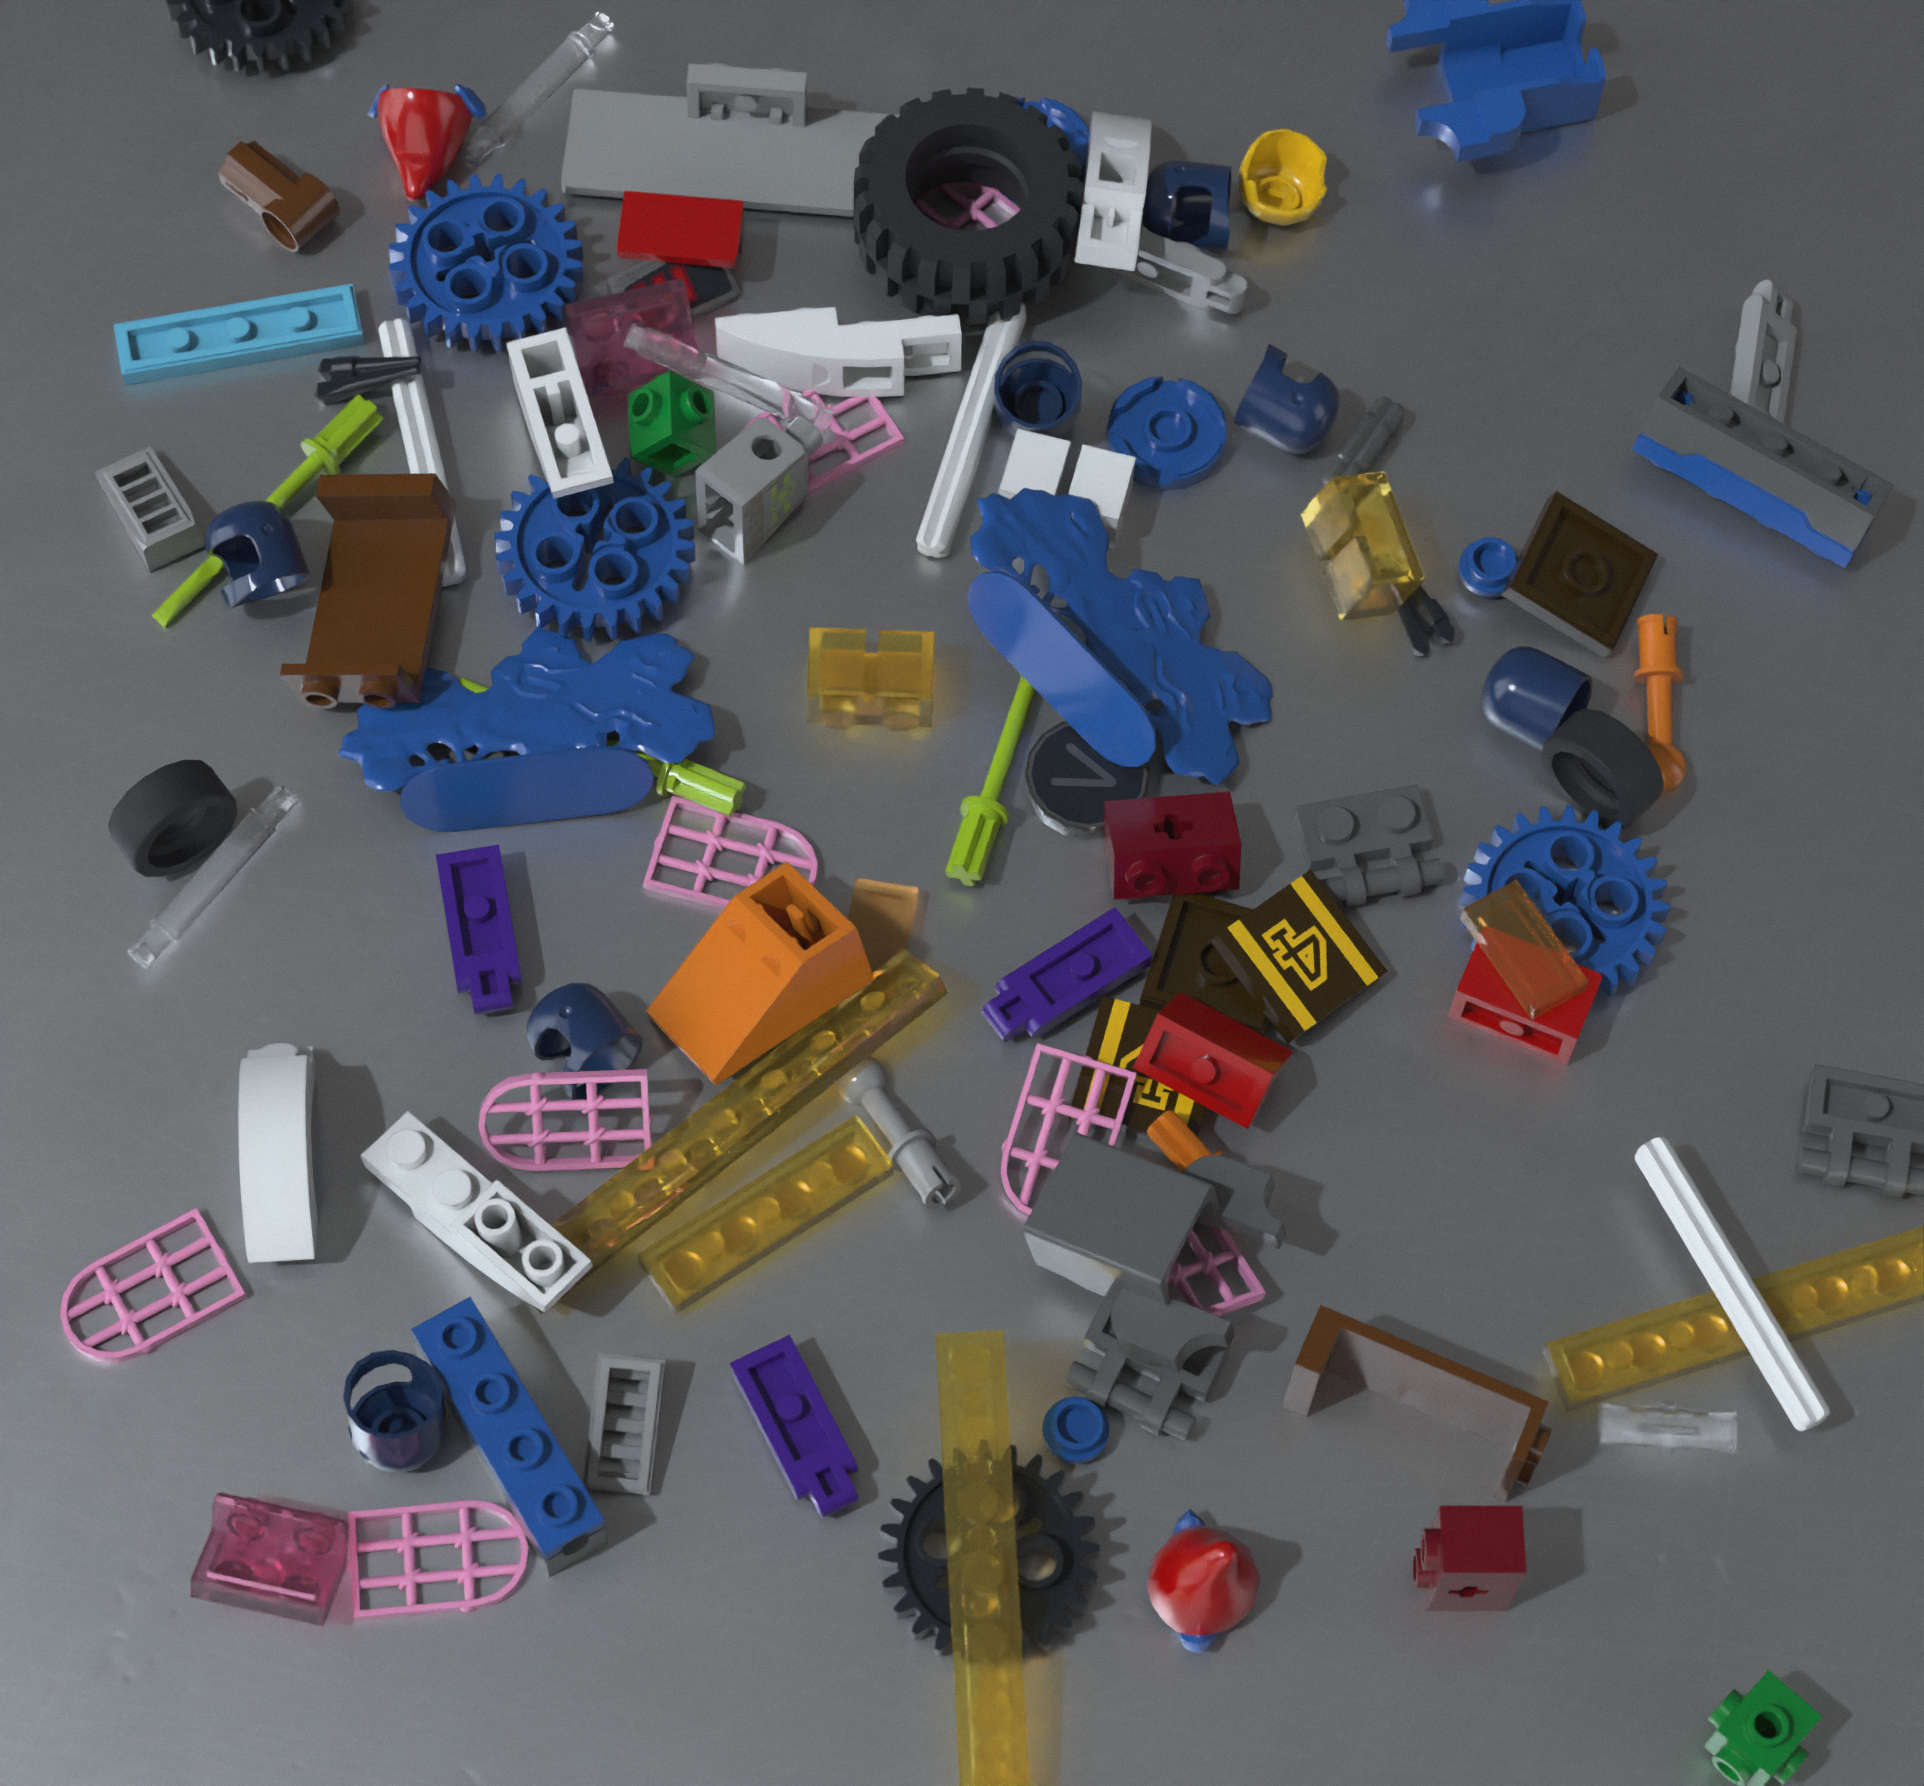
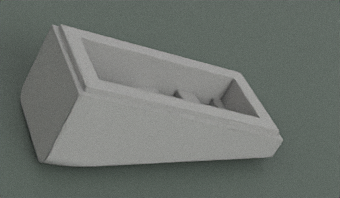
M151 446L95 471L99 483L149 572L205 546L201 528ZM145 469H148L150 473L121 487L116 483ZM155 484L158 487V490L132 502H128L126 499ZM166 501V506L140 518L137 517L136 513ZM173 516L175 517V522L149 534L147 533V528Z
M598 1353L583 1485L586 1489L650 1495L665 1360ZM610 1377L649 1381L648 1394L609 1390ZM607 1404L646 1408L645 1420L607 1417ZM604 1430L643 1434L642 1447L602 1443ZM600 1457L640 1461L639 1474L599 1470Z

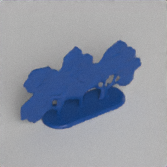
M1025 487L1011 499L997 493H991L987 498H978L977 504L983 523L979 530L970 537L971 554L981 566L993 572H985L972 580L968 590V605L976 626L986 639L1095 751L1108 761L1123 767H1139L1149 762L1156 749L1157 729L1162 736V746L1166 762L1175 774L1186 775L1191 778L1204 776L1211 784L1217 786L1222 783L1240 763L1228 724L1231 721L1241 725H1251L1261 721L1268 722L1271 719L1269 700L1273 697L1268 678L1246 661L1238 652H1225L1202 644L1200 632L1205 627V622L1211 617L1200 579L1178 576L1174 577L1171 581H1166L1158 573L1142 569H1134L1125 579L1113 575L1108 570L1106 553L1109 550L1108 532L1095 503L1089 498L1070 494L1054 496L1044 490H1032ZM1018 557L1024 560V571L1020 575L1012 566L1013 560ZM1036 565L1044 567L1049 575V590L1042 599L1037 595L1040 592L1039 588L1036 585L1030 586L1032 572ZM1055 596L1067 601L1066 607L1063 608L1052 607L1050 603ZM1056 614L1068 617L1082 630L1086 637V645ZM1154 699L1162 702V709L1156 713H1151L1144 707Z
M537 627L522 643V652L518 655L507 656L491 670L493 686L486 691L474 693L462 686L459 680L448 672L426 667L420 703H396L394 707L387 709L374 708L364 704L357 709L358 728L342 737V747L339 749L338 755L360 763L363 770L364 783L378 792L395 791L405 786L401 791L400 807L406 818L419 827L437 832H460L602 815L628 809L645 798L652 789L654 777L648 762L634 751H642L650 757L665 763H680L687 755L695 751L700 741H709L714 738L715 728L709 704L672 691L671 686L682 681L690 663L694 660V654L687 648L678 646L677 639L664 633H655L629 640H621L612 651L606 653L595 663H589L581 658L580 651L576 648V640L569 637L562 638L560 633L556 631H548ZM615 730L620 734V740L617 745L607 746V734ZM443 743L455 752L458 763H451L450 759H444L439 764L428 752V745ZM476 745L479 748L475 757L467 760L464 750ZM497 751H516L520 754L518 756L480 760L487 754ZM417 754L424 760L425 766H412L409 763L410 756Z

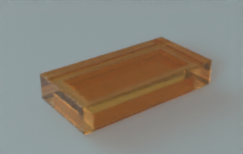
M862 878L855 879L848 920L858 930L875 980L842 1002L897 1011L918 900V887Z
M1517 879L1463 908L1460 919L1531 1020L1586 990L1589 982Z

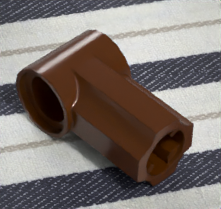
M241 141L227 153L226 160L218 171L220 183L257 212L268 232L280 245L289 251H298L340 214V207L336 198L324 183L309 173H304L299 177L255 141L250 143H243Z

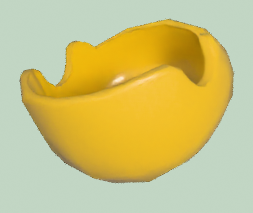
M1286 128L1265 131L1251 144L1240 165L1238 186L1243 204L1248 207L1251 214L1264 222L1284 226L1306 221L1321 205V199L1324 198L1328 189L1325 186L1324 178L1327 162L1325 153L1305 134Z

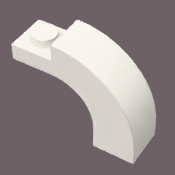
M274 1043L259 1050H248L247 1058H242L240 1062L238 1091L239 1171L248 1263L315 1259L318 1218L311 1142V1111L316 1071L313 1046L295 1047L287 1043Z

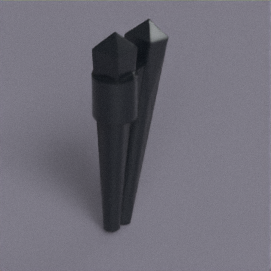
M360 356L322 358L317 372L326 381L317 384L314 397L324 405H329L419 375L421 373L419 367L422 363L421 357L361 358Z
M1395 551L1390 552L1387 558L1386 556L1378 558L1377 561L1414 655L1426 656L1430 650L1427 636L1432 633L1435 634L1440 644L1453 643L1455 629L1449 622V616L1436 599L1430 598Z

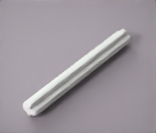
M1021 302L1020 314L1004 320H1001L999 311L990 315L916 538L918 551L925 556L941 559L950 552L996 411L994 404L995 374L1002 359L1017 346L1027 317L1025 312L1026 306L1023 302ZM1011 362L1006 366L1003 374L1010 369Z
M398 318L394 321H384L379 326L378 330L384 357L418 356L411 324L408 320ZM421 372L419 375L390 384L410 474L435 473L448 490ZM455 516L441 587L461 584L468 576Z
M1662 1136L1646 1142L1637 1149L1635 1154L1636 1163L1793 1426L1798 1431H1805L1819 1425L1829 1415V1406L1671 1143Z

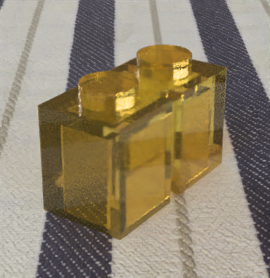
M1385 471L1334 476L1302 510L1301 516L1318 561L1329 560L1330 564L1322 573L1340 621L1392 615L1426 580Z
M810 627L807 723H820L831 729H847L855 724L883 725L889 730L900 732L914 730L917 727H932L935 632L879 630L878 653H865L866 629Z

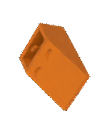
M785 862L731 899L646 1011L650 1019L717 1086L875 979L857 928L794 867Z

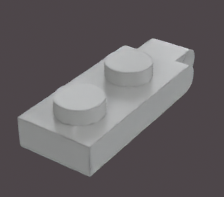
M1142 225L1135 271L1100 267L1205 311L1219 309L1229 314H1236L1244 308L1247 291V281L1244 277L1226 270V266L1221 260L1202 253L1194 245L1186 242H1174L1148 231Z
M1766 279L1755 286L1752 295L1743 304L1739 337L1735 346L1736 357L1732 385L1729 394L1784 424L1797 327L1791 322L1792 299L1773 282Z

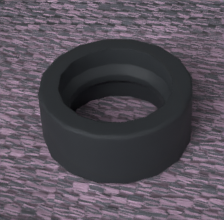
M1584 708L1573 713L1544 742L1541 757L1544 769L1554 787L1585 818L1593 810L1598 811V825L1604 828H1609L1617 821L1622 823L1621 830L1630 827L1659 799L1662 793L1664 783L1661 769L1651 751L1628 727L1602 711Z
M184 759L174 762L145 776L124 794L114 807L108 823L110 837L136 872L145 877H164L182 871L198 862L221 843L232 829L238 814L236 799L212 767L202 760Z

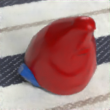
M389 84L379 89L367 115L374 119L378 117L383 138L399 172L407 200L412 202L421 201L426 197V191H432L456 161L468 134L472 117L475 116L481 119L487 115L486 105L470 88H466L461 84H454L455 94L431 89L396 87L390 89Z
M1189 1509L1177 1520L1172 1537L1154 1554L1146 1587L1151 1604L1166 1624L1176 1631L1179 1640L1189 1651L1202 1653L1217 1639L1220 1633L1231 1629L1241 1622L1253 1609L1261 1578L1249 1547L1227 1531L1206 1527L1204 1521Z

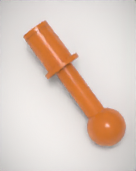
M1649 614L1637 619L1640 669L1634 672V681L1637 684L1647 686V748L1651 751L1661 769L1664 783L1662 792L1674 790L1682 783L1687 771L1684 755L1673 745L1672 685L1684 680V671L1677 667L1676 635L1678 619L1668 615L1666 623H1664L1663 614Z

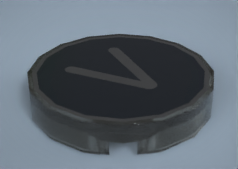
M1063 721L1044 732L1029 751L1024 786L1027 797L1029 796V800L1034 806V812L1044 824L1064 836L1090 840L1103 837L1104 801L1147 797L1150 769L1148 762L1139 767H1123L1108 761L1095 751L1067 721Z

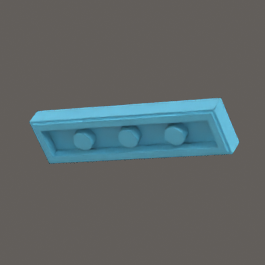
M353 283L113 324L125 386L364 345Z

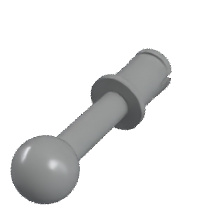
M856 1055L845 1060L836 1074L837 1091L849 1104L864 1106L893 1147L888 1154V1162L891 1167L896 1171H903L922 1197V1201L927 1208L934 1209L939 1207L940 1203L934 1196L935 1193L944 1205L954 1200L962 1189L961 1180L952 1172L935 1149L936 1138L931 1131L927 1129L914 1131L885 1092L887 1075L882 1064L875 1058L867 1055Z

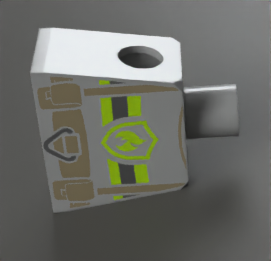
M797 416L784 430L767 418H757L695 471L698 530L745 565L805 498L808 492V457L823 443V437L817 427L801 416Z

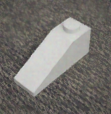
M566 327L506 343L517 395L553 498L614 483Z

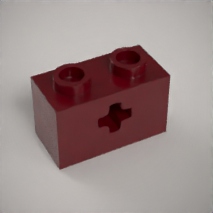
M1230 791L1104 801L1103 849L1113 900L1240 889L1242 843Z
M1439 1505L1430 1528H1422L1420 1548H1414L1412 1556L1413 1585L1415 1589H1425L1426 1611L1508 1610L1527 1573L1522 1505Z

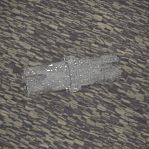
M1661 1401L1659 1407L1613 1405L1607 1402H1600L1597 1440L1599 1445L1619 1444L1657 1447L1658 1454L1673 1455L1675 1448L1726 1451L1727 1453L1734 1454L1737 1441V1413L1732 1410L1722 1412L1680 1409L1676 1407L1675 1401ZM1638 1425L1663 1426L1671 1428H1696V1430L1690 1431L1674 1430L1670 1428H1644L1638 1427Z

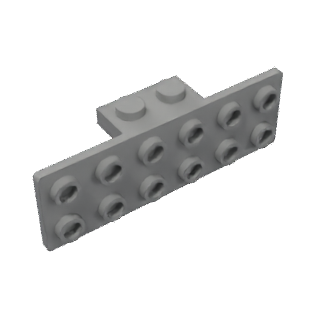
M689 63L686 82L687 97L590 89H575L573 91L561 176V190L564 193L623 198L624 191L741 200L744 203V208L849 217H853L855 168L859 166V153L865 141L872 136L875 137V127L886 116L890 115L885 113L807 107V73L791 72L778 67L755 69L732 67L724 63H711L708 65Z

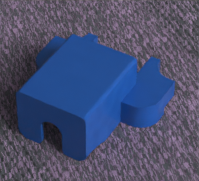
M1404 0L1403 8L1406 16L1398 23L1388 26L1385 42L1389 53L1441 44L1438 64L1452 103L1417 109L1414 126L1418 136H1431L1444 141L1452 149L1457 162L1505 153L1517 144L1521 133L1596 118L1606 81L1604 63L1597 47L1590 48L1586 64L1584 62L1581 39L1586 24V14L1581 0H1513L1492 5L1489 4L1488 0Z

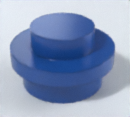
M1496 537L1481 538L1468 545L1462 552L1458 564L1460 580L1467 589L1479 596H1501L1518 560V556L1513 548L1502 539Z
M1067 1397L1053 1404L1047 1411L1042 1425L1043 1441L1049 1452L1057 1459L1070 1464L1086 1463L1099 1456L1106 1447L1110 1431L1108 1418L1102 1408L1083 1397Z

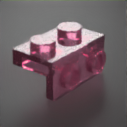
M682 278L565 305L573 353L588 396L620 394L630 387L647 384L655 377L669 370L686 376L689 373L704 369L703 356L695 339L688 290Z
M217 1493L212 1504L211 1531L190 1578V1597L324 1627L347 1567L349 1523L344 1519L331 1517L320 1512H308L263 1502L251 1497Z

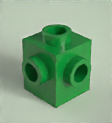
M669 370L628 394L631 459L676 478L708 460L717 452L714 391L687 379L684 375Z
M1768 1670L1745 1697L1734 1688L1708 1718V1721L1718 1729L1704 1747L1714 1755L1712 1762L1717 1770L1738 1786H1745L1746 1784L1748 1786H1765L1772 1776L1784 1785L1810 1755L1800 1744L1823 1716Z

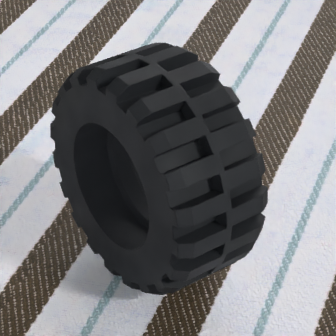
M967 88L966 94L956 95L951 94V89L932 92L931 100L922 103L918 97L901 105L898 118L893 114L886 116L875 127V137L872 136L865 141L859 153V166L855 168L854 240L859 245V258L866 272L872 275L876 274L875 284L889 297L893 298L897 293L901 295V306L916 314H920L922 309L933 312V316L959 314L961 318H968V324L986 323L987 316L999 311L1001 320L1020 314L1021 302H1026L1032 307L1045 299L1049 293V285L1054 287L1061 283L1069 271V260L1075 257L1082 210L1083 183L1080 181L1081 166L1077 154L1069 150V139L1060 127L1054 124L1048 128V116L1034 106L1029 105L1027 109L1018 106V98L1002 92L999 93L998 98L986 96L982 88ZM954 182H976L1000 190L1018 205L1020 211L1011 219L996 227L979 231H961L933 222L920 212L915 203L924 194L939 186Z

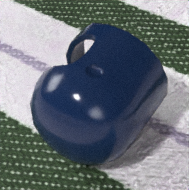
M1171 160L1155 167L1147 177L1146 195L1142 212L1143 226L1148 231L1174 242H1186L1209 251L1225 253L1230 237L1229 202L1232 166ZM1173 219L1184 223L1172 227Z
M1030 341L1014 347L1002 359L995 374L994 404L1001 424L1014 437L1018 428L1059 439L1073 427L1081 411L1082 378L1077 364L1065 350L1050 342ZM1031 351L1049 352L1062 358L1072 371L1071 373L1064 365L1051 359L1030 358L1016 363L1003 374L1006 366L1017 356Z
M1268 344L1264 359L1243 396L1233 423L1287 453H1308L1324 440L1336 420L1340 406L1338 389L1331 379L1321 372L1310 383H1300L1282 373L1288 354Z
M251 501L237 504L219 513L207 528L205 533L207 554L221 559L231 581L220 591L227 611L240 605L283 593L302 584L311 576L289 516L281 507L272 502Z
M1520 646L1512 648L1496 661L1488 673L1480 697L1481 710L1486 720L1492 726L1541 752L1544 742L1573 713L1588 707L1592 697V678L1577 668L1534 647Z
M569 983L556 988L540 1000L527 1021L526 1036L529 1048L534 1056L541 1061L568 1058L569 1060L564 1065L562 1072L628 1070L638 1058L643 1047V1038L602 991L589 983ZM615 1082L597 1083V1095ZM586 1083L577 1087V1084H559L571 1100L587 1099Z
M395 1350L372 1352L356 1362L346 1377L343 1394L349 1421L348 1429L354 1449L366 1463L385 1472L402 1473L418 1469L434 1457L444 1441L447 1417L444 1393L439 1375L423 1359L411 1353ZM389 1364H399L410 1370L412 1381H395L376 1386L364 1394L355 1407L351 1409L350 1402L353 1389L360 1379L373 1369Z

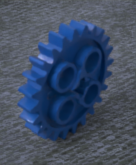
M472 174L469 181V189L461 190L452 179L448 180V196L441 198L430 190L426 191L428 209L425 210L418 206L410 205L407 208L410 224H396L397 242L389 244L391 264L388 265L391 285H394L397 305H406L407 318L411 324L423 320L426 337L431 338L441 330H445L448 348L452 349L461 337L469 338L471 353H477L483 340H491L495 351L501 353L504 346V338L510 336L514 340L526 338L525 331L530 328L538 334L548 332L546 317L564 321L566 318L564 302L576 303L578 300L576 283H581L584 280L582 263L584 257L582 241H579L577 236L576 222L566 221L565 207L562 203L548 207L547 190L544 188L535 192L530 197L527 196L525 179L521 178L517 181L511 190L504 188L501 174L495 175L490 187H482L478 176ZM504 227L511 228L510 230L503 232L495 231L496 229ZM449 247L456 248L455 250L449 252L439 251L441 249ZM522 274L534 275L531 278H517V276ZM468 294L479 295L476 298L472 299L461 298L462 296Z
M625 457L616 470L611 469L614 483L555 499L552 496L548 482L531 474L528 476L531 495L518 491L511 493L514 511L506 510L501 511L499 514L502 531L494 533L496 552L499 553L495 555L498 575H504L502 577L504 592L506 596L517 595V608L520 614L530 612L536 608V623L540 629L547 626L553 619L558 620L560 637L566 638L574 626L583 627L585 641L591 642L596 627H605L608 636L613 641L617 640L618 624L626 622L633 631L640 633L642 632L640 615L646 613L658 621L662 620L663 608L661 599L669 603H679L680 591L678 584H690L691 568L688 563L695 562L696 560L695 542H692L694 539L693 520L686 519L685 500H672L673 492L670 481L653 487L654 477L651 467L642 470L637 476L631 475L630 458ZM614 504L604 522L605 541H599L598 538L602 529V517L608 505ZM574 510H584L588 512L585 515L579 517H569L565 515L568 512ZM634 526L646 529L637 534L624 532L625 529ZM586 553L592 554L588 569L589 577L585 587L581 591H576L587 571ZM555 560L567 563L560 568H547L544 566L548 562ZM612 577H619L626 580L622 584L618 585H606L602 583L606 579Z
M1567 805L1561 820L1554 821L1546 806H1541L1535 824L1532 825L1523 814L1517 813L1511 827L1512 833L1506 828L1497 825L1494 827L1490 839L1492 845L1483 842L1479 843L1474 856L1477 863L1468 864L1464 881L1469 886L1463 888L1460 904L1471 909L1465 912L1462 927L1463 929L1479 930L1474 935L1471 945L1472 951L1481 931L1488 928L1600 973L1602 981L1599 988L1608 997L1614 996L1618 987V977L1632 985L1639 974V965L1649 967L1656 954V949L1653 946L1661 945L1667 929L1660 923L1665 922L1670 910V904L1658 899L1663 897L1667 881L1663 879H1649L1654 873L1658 860L1656 857L1637 859L1636 855L1643 841L1640 837L1631 839L1624 844L1618 840L1622 827L1621 822H1615L1604 831L1598 828V811L1593 810L1585 822L1581 823L1576 822L1573 807ZM1559 857L1570 859L1576 863L1579 869H1562L1552 859ZM1525 866H1532L1535 870L1526 868ZM1509 894L1524 895L1533 905L1530 907L1515 906L1506 896ZM1603 901L1613 903L1620 908L1622 914H1607L1600 910L1596 903ZM1555 938L1566 939L1574 944L1577 951L1568 953L1559 951L1549 940ZM1593 938L1605 941V943H1597Z

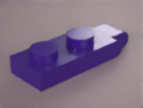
M499 844L436 854L458 994L471 992L475 1015L513 1009L509 985L522 983Z
M1116 907L1003 977L994 987L999 995L987 1002L982 1007L981 1013L1003 1042H1008L1025 1031L1033 1039L1037 1038L1151 966L1153 955Z
M790 1334L729 1363L730 1373L796 1500L799 1501L809 1496L821 1518L859 1501L857 1492L849 1478L850 1475L859 1472L855 1458Z

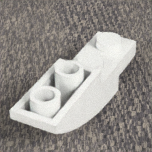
M1093 111L1075 263L1135 271L1148 177L1151 120Z
M836 307L800 308L794 311L762 314L743 313L736 316L715 318L718 365L744 377L801 392L808 390L822 395L843 397L904 396V376L961 371L962 333L959 314L947 316L926 315L914 319L882 322L864 321L858 324L839 326Z
M409 1111L400 1117L361 1154L364 1166L411 1207L414 1217L485 1275L545 1313L593 1267L592 1261L500 1181L496 1179L491 1183Z

